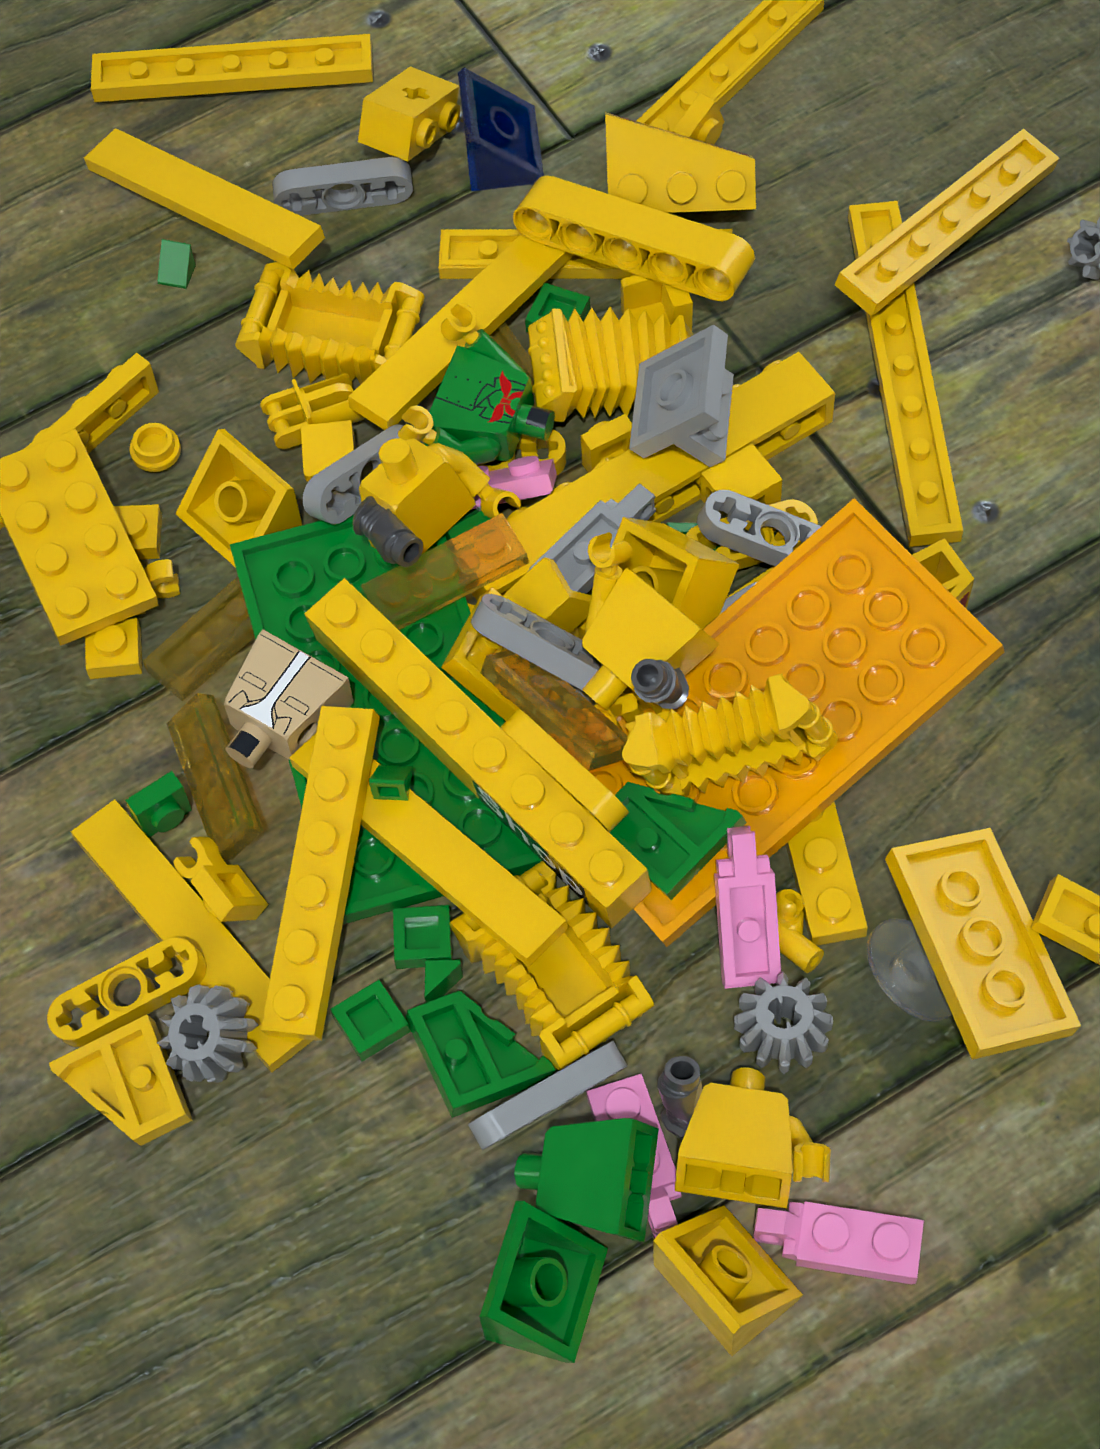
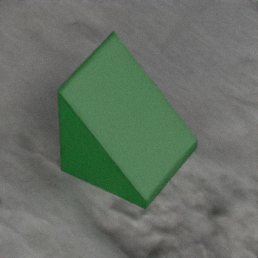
M162 239L157 282L162 285L187 289L196 267L191 244Z
M378 765L369 779L373 798L408 801L413 766Z
M425 960V1003L443 997L463 978L461 960Z

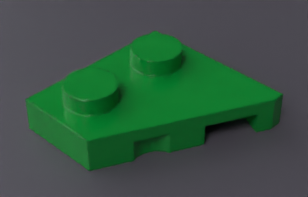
M627 782L615 796L627 808L629 813L610 834L648 869L650 882L672 900L727 844V828L744 826L747 822L737 810L727 808L724 811L697 804L695 799L676 794L663 795L656 793L653 788Z
M460 990L407 1010L406 1021L451 1118L528 1089L550 1077L555 1072V1068L550 1060L545 1056L538 1059L515 1041L516 1034L500 1021L485 1016L481 1007Z

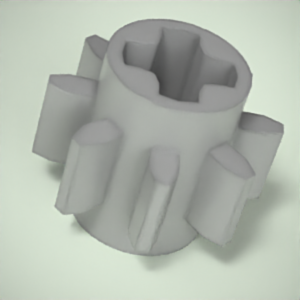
M1100 217L1097 220V224L1082 219L1080 221L1081 228L1075 232L1073 237L1067 239L1072 254L1068 263L1069 265L1084 267L1083 277L1098 280L1100 277Z

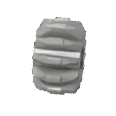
M784 972L778 975L777 986L772 987L766 980L760 977L755 982L756 995L743 993L739 999V1008L743 1012L734 1017V1029L744 1034L740 1038V1048L743 1053L758 1050L756 1064L760 1069L768 1065L772 1058L779 1060L778 1068L783 1075L789 1071L791 1059L794 1058L801 1066L807 1069L812 1064L813 1056L811 1051L825 1052L829 1039L824 1033L831 1031L833 1027V1016L823 1012L827 1005V998L824 993L808 995L810 981H808L807 977L799 981L795 987L788 986L789 979ZM783 1017L791 1019L793 1027H791L789 1022H786V1028L784 1029L776 1027L774 1019H776L778 1024L781 1023V1018Z
M196 985L189 988L188 996L178 995L175 998H171L175 1014L174 1016L165 1015L159 1018L164 1026L169 1027L167 1036L157 1042L164 1049H172L166 1065L172 1069L183 1070V1077L189 1081L201 1082L206 1079L208 1082L213 1083L226 1080L228 1072L238 1073L240 1070L245 1069L241 1052L251 1053L257 1049L251 1041L247 1040V1033L259 1025L254 1019L244 1018L250 1003L246 1002L243 998L233 997V991H230L229 988L217 985L210 989L208 986Z

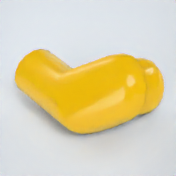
M783 889L776 893L780 953L805 973H809L819 965L824 956V951L803 935V897L795 890Z

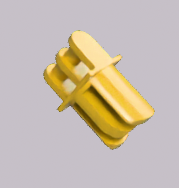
M348 373L299 388L296 380L292 379V388L271 394L260 403L262 412L269 415L267 425L271 431L276 432L274 442L277 448L287 449L302 444L300 425L352 420L353 424L365 418L349 408L348 396L353 392V384Z

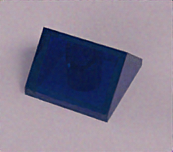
M463 67L458 72L471 191L533 185L540 177L544 176L535 106Z

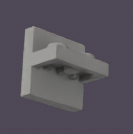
M711 325L639 363L629 446L631 451L646 458L674 444L709 467L725 461L734 374L725 369L728 334L715 325Z

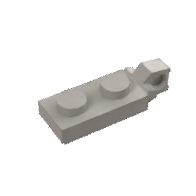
M639 483L619 503L613 499L606 503L600 500L543 554L529 570L544 557L553 559L570 589L586 594L593 587L596 567L588 555L590 540L595 536L610 532L612 534L611 548L623 517L647 521L656 512L654 507L655 495Z

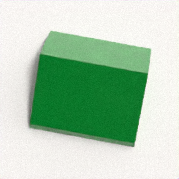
M515 1201L479 1316L485 1340L561 1362L575 1363L608 1248L527 1202Z

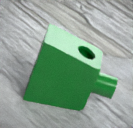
M632 1118L550 1127L545 1133L542 1154L522 1153L518 1157L514 1172L516 1184L520 1189L537 1190L536 1208L552 1217L636 1242H645L659 1128Z

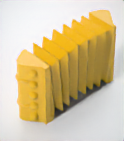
M278 262L267 263L259 282L254 286L255 293L246 317L241 320L242 327L235 346L260 369H266L274 359L277 373L289 363L293 379L305 368L310 384L321 373L325 380L348 373L351 381L357 377L361 385L412 337L415 326L420 322L419 314L425 296L421 291L401 282H394L384 294L379 282L376 283L370 293L364 282L361 283L354 293L350 280L339 290L334 277L324 286L320 273L312 282L309 270L299 278L296 271Z
M609 306L601 321L592 307L584 321H582L576 309L573 310L568 321L561 309H552L549 314L528 327L530 345L528 354L531 357L534 380L532 390L536 398V407L554 411V421L564 422L575 408L583 418L589 408H591L596 418L603 406L609 417L618 405L628 417L635 404L639 363L693 335L684 321V315H679L672 325L669 326L664 313L653 324L646 309L637 321L629 308L618 319Z
M781 673L768 677L764 693L751 685L749 698L736 691L733 704L723 696H720L717 709L702 701L698 713L685 705L683 717L671 708L667 721L651 712L635 716L636 723L631 733L627 736V742L622 750V758L629 764L633 773L641 775L650 788L657 789L664 795L676 794L688 797L692 784L705 794L709 780L724 788L728 776L744 783L749 769L764 777L768 766L782 772L785 758L801 765L803 752L818 761L837 744L838 736L833 730L832 723L820 714L818 706L793 688Z
M541 861L520 876L515 875V877L567 920L568 929L529 968L465 913L449 922L469 961L471 963L482 961L484 974L495 971L496 983H504L506 996L516 995L518 1010H524L525 1023L530 1024L531 1036L540 1037L542 1056L550 1060L554 1068L562 1070L581 1056L588 1055L590 1050L605 1042L619 1030L624 1029L626 1026L630 1027L632 1021L641 1017L655 1005L640 979L636 975L630 976V961L621 962L620 945L611 946L610 928L598 929L597 913L585 912L584 898L570 901L569 885L557 888L556 873L546 863Z

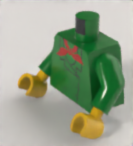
M457 303L451 308V313L461 321L462 327L458 326L452 319L446 318L441 323V333L451 341L463 339L466 342L465 347L457 345L430 411L428 412L427 409L421 406H411L402 415V419L412 425L405 424L398 431V437L403 440L415 438L419 442H424L426 446L439 443L463 452L476 465L492 462L493 460L507 461L513 457L521 435L547 441L553 429L555 413L552 410L533 406L534 397L531 378L527 375L526 371L483 329L478 331L474 329L477 316L470 305Z

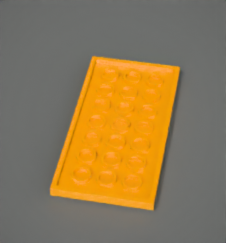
M854 498L703 629L719 645L685 675L689 685L687 700L682 706L673 709L682 717L685 705L698 713L702 701L717 709L720 696H723L733 704L736 691L749 698L750 688L753 685L764 693L768 677L782 673L793 688L808 698L810 702L815 703L820 710V714L832 723L833 730L838 736L837 744L818 761L804 752L801 765L785 758L782 772L768 766L764 777L749 769L744 783L728 776L724 788L709 780L705 794L692 784L688 798L695 799L697 804L724 811L727 808L737 810L747 822L744 826H750V830L755 832L756 856L768 855L770 858L1004 654L1003 644ZM653 708L643 710L644 713L651 712L656 714ZM617 716L616 719L623 730L624 736L628 735L629 732L624 725L627 722L623 716ZM596 722L583 733V744L590 747L603 744L610 735V725L604 722ZM573 743L567 747L571 753L577 751ZM622 756L586 767L614 795L627 782L649 787L641 775L631 771L629 764L623 760ZM654 789L656 793L661 794L657 789ZM727 844L672 900L665 896L651 882L652 891L633 908L666 947L671 945L716 905L714 873H717L716 860L729 859Z

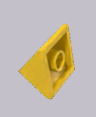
M218 429L175 514L236 568L230 544L302 526L294 488L225 429Z
M725 1205L664 1230L653 1240L654 1266L731 1356L736 1354L803 1296Z

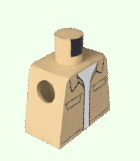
M262 630L257 636L225 698L224 706L230 724L238 730V733L226 747L227 753L236 762L247 768H253L267 748L289 759L292 754L316 733L321 706L349 708L354 701L348 677L269 632Z

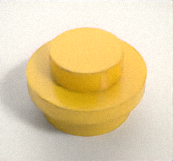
M148 423L136 430L131 440L129 451L132 461L138 468L148 472H159L175 464L181 453V445L176 433L167 426L160 423Z

